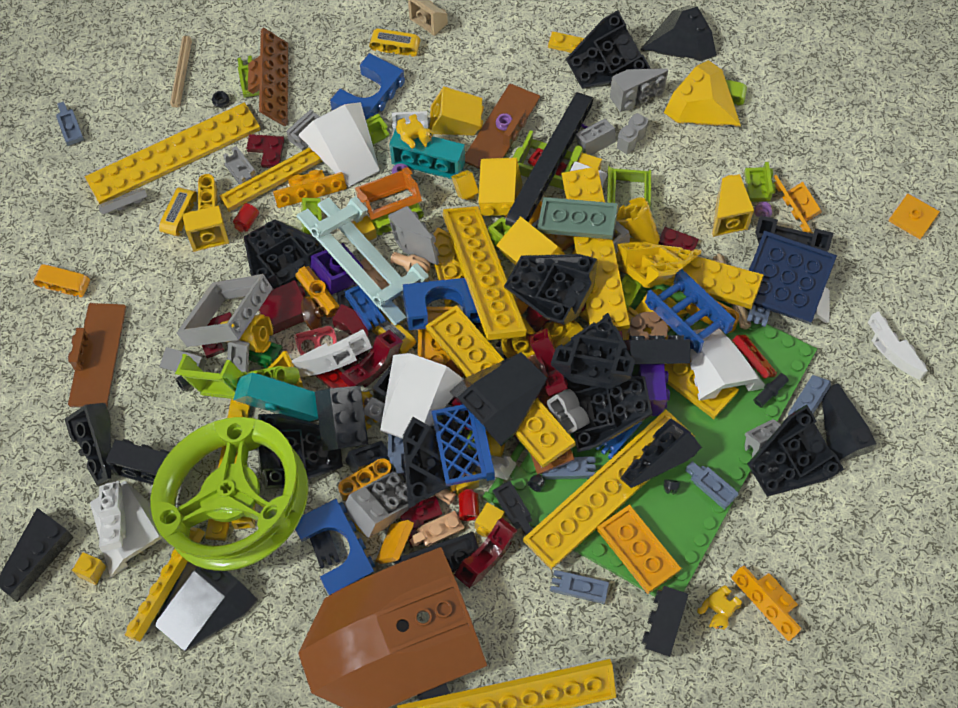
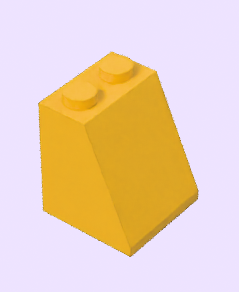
M443 86L430 107L429 129L433 131V134L474 136L478 130H481L483 120H481L484 110L482 98Z
M517 158L481 159L478 203L482 216L508 215L523 185Z
M740 174L728 175L722 178L716 201L712 230L713 237L748 230L754 209Z
M521 216L496 245L515 265L521 255L564 254L556 244Z

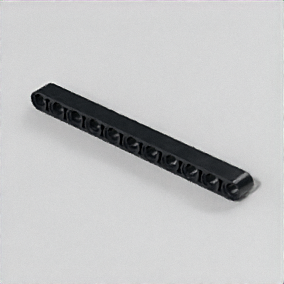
M579 92L575 93L508 212L505 225L512 227L520 216L529 223L574 141L576 133L579 132L592 107L594 97Z

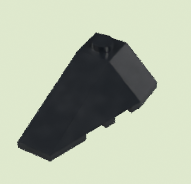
M839 383L831 385L821 401L827 446L836 454L840 462L871 453L877 443L868 425Z
M106 403L86 404L66 417L65 423L72 442L77 441L81 447L78 450L79 455L86 456L88 460L87 469L98 486L111 479V468L106 462L111 450V420Z
M671 418L652 436L654 438L650 446L645 445L642 449L643 455L640 459H636L631 463L620 479L627 486L633 488L688 461L702 448L689 430Z
M470 532L400 556V559L393 563L396 565L441 547L453 573L459 568L462 561L471 556L479 547L474 532Z

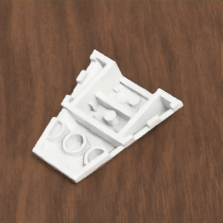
M361 102L344 104L313 120L298 135L335 174L343 173L348 187L380 172Z
M698 329V330H693V331H694L696 334H698V333H700L701 331H703L704 329ZM720 329L703 339L704 344L699 354L690 348L691 370H694L695 386L698 387L699 401L716 398L721 389L745 385L748 391L764 389L765 384L739 349Z
M411 353L393 355L380 430L403 439V433L412 417L432 427V410L443 409L446 407V404L453 400L454 397L449 391L459 384L463 378L445 365Z
M126 481L120 483L125 507L126 539H123L122 547L103 552L110 578L129 567L126 562L127 560L160 539L167 543L154 524L150 502ZM98 497L91 501L90 505L100 538L101 518L98 515Z

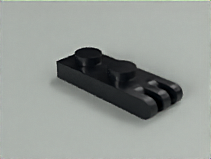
M329 530L310 538L321 569L325 568L322 561L324 559L327 560L328 566L332 565L330 559L332 556H334L336 563L340 562Z

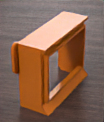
M408 167L403 168L402 171L355 188L357 198L368 209L367 213L371 220L406 206L422 202L417 182L410 176L413 173ZM406 189L412 194L410 197L372 210L370 202Z

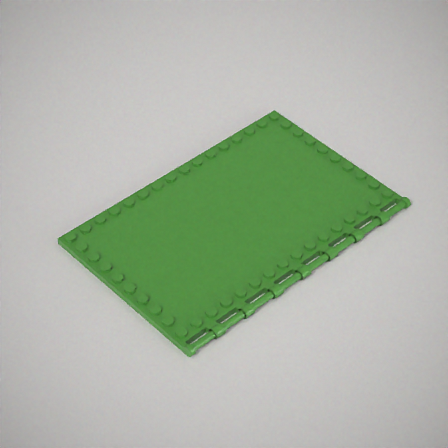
M665 284L655 285L652 288L641 286L630 307L635 310L650 289L665 291L671 286ZM677 291L670 298L678 304L686 296L681 291ZM714 299V300H716V301H718V302H720V303H722V304H724V305H726V306L732 308L731 305H729V304H727V303H725V302H723V301H721V300ZM688 313L682 320L685 321L692 315ZM699 320L691 325L690 328L692 330L705 329L710 325ZM751 321V327L744 330L740 328L738 323L733 332L725 335L731 341L737 335H747L777 372L775 377L763 378L753 368L765 385L767 383L770 384L780 373L786 375L789 381L778 391V395L772 397L762 408L758 407L753 399L763 389L748 391L745 385L735 386L739 389L738 393L715 419H712L666 383V389L670 390V400L667 401V409H664V411H669L695 435V439L702 448L688 461L651 478L610 516L612 517L630 504L681 567L679 573L649 594L655 597L657 590H661L663 586L682 592L685 591L733 504L732 502L725 510L692 482L691 476L685 471L687 466L693 461L700 468L702 466L705 468L709 467L739 493L751 471L747 463L752 459L753 452L751 445L749 450H745V433L772 419L778 422L817 348L769 324H766V327H764L762 323L755 324ZM673 329L667 332V335H678ZM640 364L634 365L632 375H638ZM650 416L644 419L643 423L638 427V429L633 433V435L628 439V441L623 445L621 449H623L631 440H633L658 416ZM574 433L570 434V436L575 441ZM521 442L518 443L510 456L514 462L518 460L525 449ZM575 442V446L571 448L574 457H595L596 462L592 464L596 465V470L588 472H597L610 460L608 455L611 453V450L606 455L601 453L605 447L604 445L599 450L593 448L578 452ZM529 452L520 467L516 465L509 477L512 478V485L531 514L532 521L529 523L530 526L535 528L588 479H545L546 484L543 490L536 492L528 486L530 478L537 474ZM497 477L489 491L485 492L482 498L503 510L492 490L501 486L504 482V479ZM664 479L680 481L679 491L672 495L671 490L670 494H667L664 490ZM597 530L591 533L573 550L644 590Z

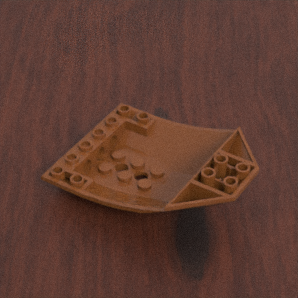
M441 547L374 573L324 598L298 652L311 693L342 708H390L428 690L488 667L457 582ZM419 613H428L430 616L429 620L426 623H420L417 620ZM400 620H406L409 623L407 631H398L397 623Z

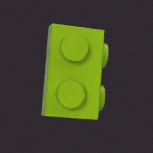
M765 162L763 167L745 168V182L750 201H770L772 194H775V183H772L773 169L770 168L769 162Z

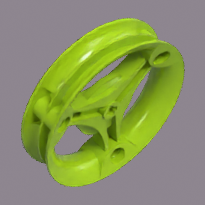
M225 418L206 424L182 439L167 455L156 474L152 486L151 514L161 536L188 562L214 571L240 569L261 561L272 554L293 533L306 507L308 477L300 457L284 435L275 427L254 418ZM261 445L270 448L276 453L283 464L285 472L283 494L270 502L265 501L259 496V479L247 467L249 451ZM226 446L220 467L206 478L200 493L187 503L176 508L178 491L191 469L211 452ZM236 452H237V453H238V454H237V460H236V464H234V462H235V456H236ZM255 504L263 507L261 513L252 509ZM244 516L258 521L257 531L231 544L209 546L196 543L189 538L190 528L208 519L230 522Z

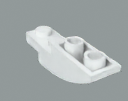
M879 311L872 314L868 324L875 333L871 341L877 349L900 370L918 380L922 379L928 370L925 363L917 356L914 347L907 340L899 342L897 334L892 332L886 318L882 317Z
M361 330L329 347L325 343L293 359L292 363L299 370L300 377L317 375L356 361L355 356L371 349L372 346L364 330Z
M116 481L99 486L98 515L101 518L99 548L102 553L122 547L123 539H126L123 494L120 482Z

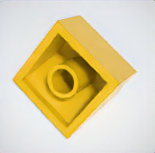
M219 205L182 214L186 234L193 252L229 244Z

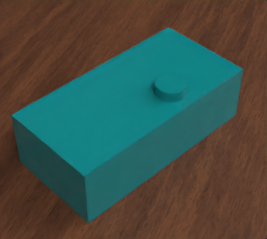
M395 129L389 143L392 164H405L409 169L452 179L451 176L463 172L465 167V144L432 136L431 141L427 143V147H424L418 137L413 140L415 148L411 149L406 142L402 141L400 134Z
M253 372L239 377L234 401L306 422L318 419L315 392Z

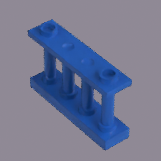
M683 269L676 273L674 285L659 295H656L651 289L647 292L645 303L648 308L653 310L678 335H684V339H690V348L697 354L702 350L703 339L718 329L727 334L733 328L735 318ZM677 291H681L686 298L672 308H669L663 302ZM691 303L695 304L700 310L685 321L677 315L678 312ZM704 316H707L714 322L698 334L690 328L691 325Z

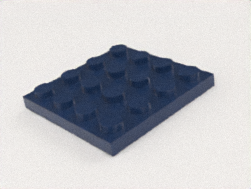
M764 231L749 271L763 274V280L753 304L811 325L837 255Z

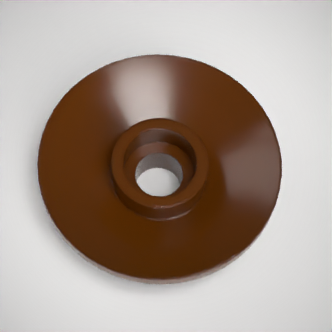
M304 297L301 302V310L310 330L321 328L322 317L324 316L322 308L318 307L311 297Z

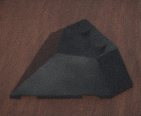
M690 5L673 10L640 49V51L647 52L649 50L668 56L694 58L697 61L710 59L717 55L712 30L698 6Z
M759 216L755 231L758 243H760L764 231L826 252L830 249L833 232L815 228L812 234L778 226V219Z
M609 313L602 316V320L599 322H593L571 337V341L564 346L562 344L558 346L551 361V366L570 382L608 389L631 379L635 361L628 353L627 346L619 331L611 322Z
M415 417L411 418L403 433L408 508L449 487L446 486L436 432L430 428L431 426ZM444 435L441 436V439L447 443L451 441V439H449L448 437ZM456 442L452 444L458 450L463 448L462 445ZM468 447L464 451L471 458L476 454L475 451ZM449 449L444 456L452 462L458 454ZM461 456L456 465L465 469L470 461ZM472 464L468 472L473 474L477 465ZM452 468L448 473L449 480L458 478L462 472Z

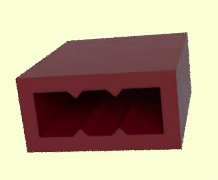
M295 280L273 289L258 310L259 314L270 318L273 335L305 321L301 310V302L306 295L302 286L298 287Z

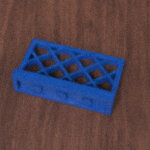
M464 405L432 410L446 486L487 479V481L495 480L485 427L469 410V416L465 421L456 417L460 411L468 410ZM445 414L450 419L443 425L438 422L437 416ZM453 420L462 424L457 432L448 428ZM465 427L473 431L469 439L460 435ZM445 431L454 435L449 443L441 439ZM457 438L466 443L461 450L452 446ZM469 445L477 450L473 458L464 453ZM449 449L458 454L452 462L444 456ZM461 456L470 461L465 469L456 465ZM472 464L480 467V474L472 475L468 472ZM452 468L462 472L458 478L449 480L448 473Z

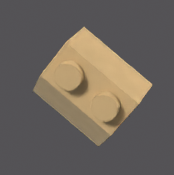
M408 0L410 20L435 36L448 24L446 11L434 5L430 0Z

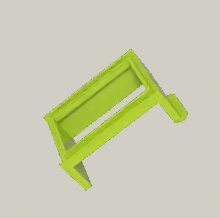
M531 130L523 146L518 147L513 158L518 160L520 174L525 177H529L534 168L523 164L530 148L544 150L547 143L533 139V131ZM576 146L573 152L568 151L564 159L570 161L565 172H569L574 162L578 161L582 152L581 146ZM554 175L549 185L564 190L562 177Z
M608 165V176L606 178L607 203H615L616 180L644 183V198L651 210V170L614 169Z
M182 354V359L175 372V375H182L186 381L200 392V395L234 399L239 377L249 374L240 371L230 360H226L221 374L203 372L187 354Z

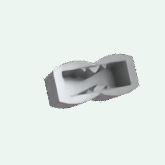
M636 113L629 119L628 125L624 126L618 134V150L629 154L635 149L637 142L641 141L646 134L648 118Z
M571 389L565 390L547 400L549 410L569 435L590 423L587 413L579 406L578 398Z

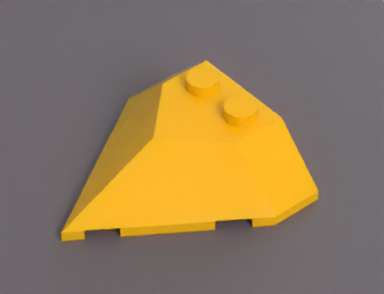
M709 60L697 65L673 92L664 111V114L677 123L684 124L685 122L720 126L727 124L741 127L723 71Z
M638 242L617 245L625 273L646 288L663 284L701 254V250L698 249L690 251L681 247L652 244L650 247H644Z

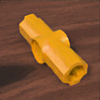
M309 266L300 268L295 274L296 278L318 307L322 308L324 315L327 318L333 317L340 306L326 289L325 283L318 279Z

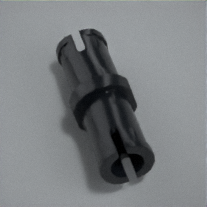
M780 373L770 384L767 383L764 389L753 399L754 403L762 408L772 397H776L778 391L789 381L787 376Z

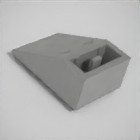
M632 69L612 76L610 99L618 110L622 112L624 110H631L635 105L645 103L654 96H660L665 91L668 69Z
M406 206L388 215L394 239L403 252L422 257L433 264H439L437 257L439 256V251L434 245L436 239L432 232H428L425 223L419 221L415 211L412 212Z
M395 471L349 494L344 505L349 517L368 538L384 530L410 509L408 508L406 484Z

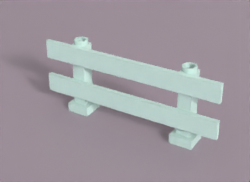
M356 196L351 198L347 207L341 210L329 197L319 202L318 206L328 216L321 221L309 209L297 214L296 217L311 232L313 237L322 244L395 326L406 319V316L392 300L398 296L403 299V284L426 282L429 275L418 263L414 264L404 277H401L351 222L353 219L356 223L360 222L368 210ZM339 228L389 283V286L381 290L330 232Z

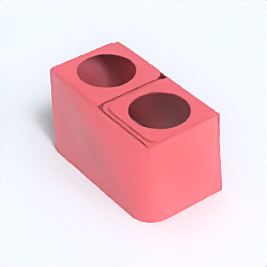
M325 326L296 334L295 340L300 355L305 354L301 349V344L305 340L313 341L314 349L321 346L320 338L324 335L331 336L333 344L337 343L334 329L331 326Z

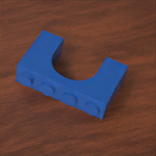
M371 53L360 63L361 75L378 83L381 86L380 90L373 96L360 98L340 88L330 100L332 111L344 104L361 102L365 120L378 114L379 111L382 112L387 101L393 99L395 91L404 85V70Z
M465 278L403 284V301L409 330L426 329L425 326L428 324L426 307L438 299H450L457 302L462 307L463 313L472 323H481Z
M336 498L302 515L295 528L301 542L323 531L331 530L342 534L349 543L350 552L346 561L339 567L320 576L328 595L374 574L373 568L376 567L371 556L366 557L363 551L366 547L362 539H357L355 536L356 527L352 520H347L345 516L347 510L343 502L338 503Z

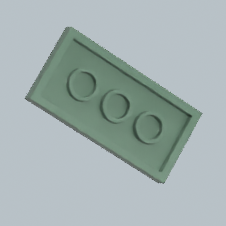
M543 197L537 230L545 234L613 239L618 203Z

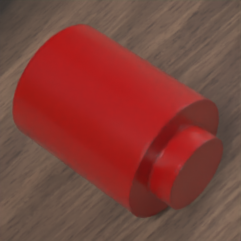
M244 203L233 220L234 228L240 232L249 231L259 215L258 209L251 204Z
M472 489L463 490L458 495L459 519L461 521H476L479 516L478 493Z

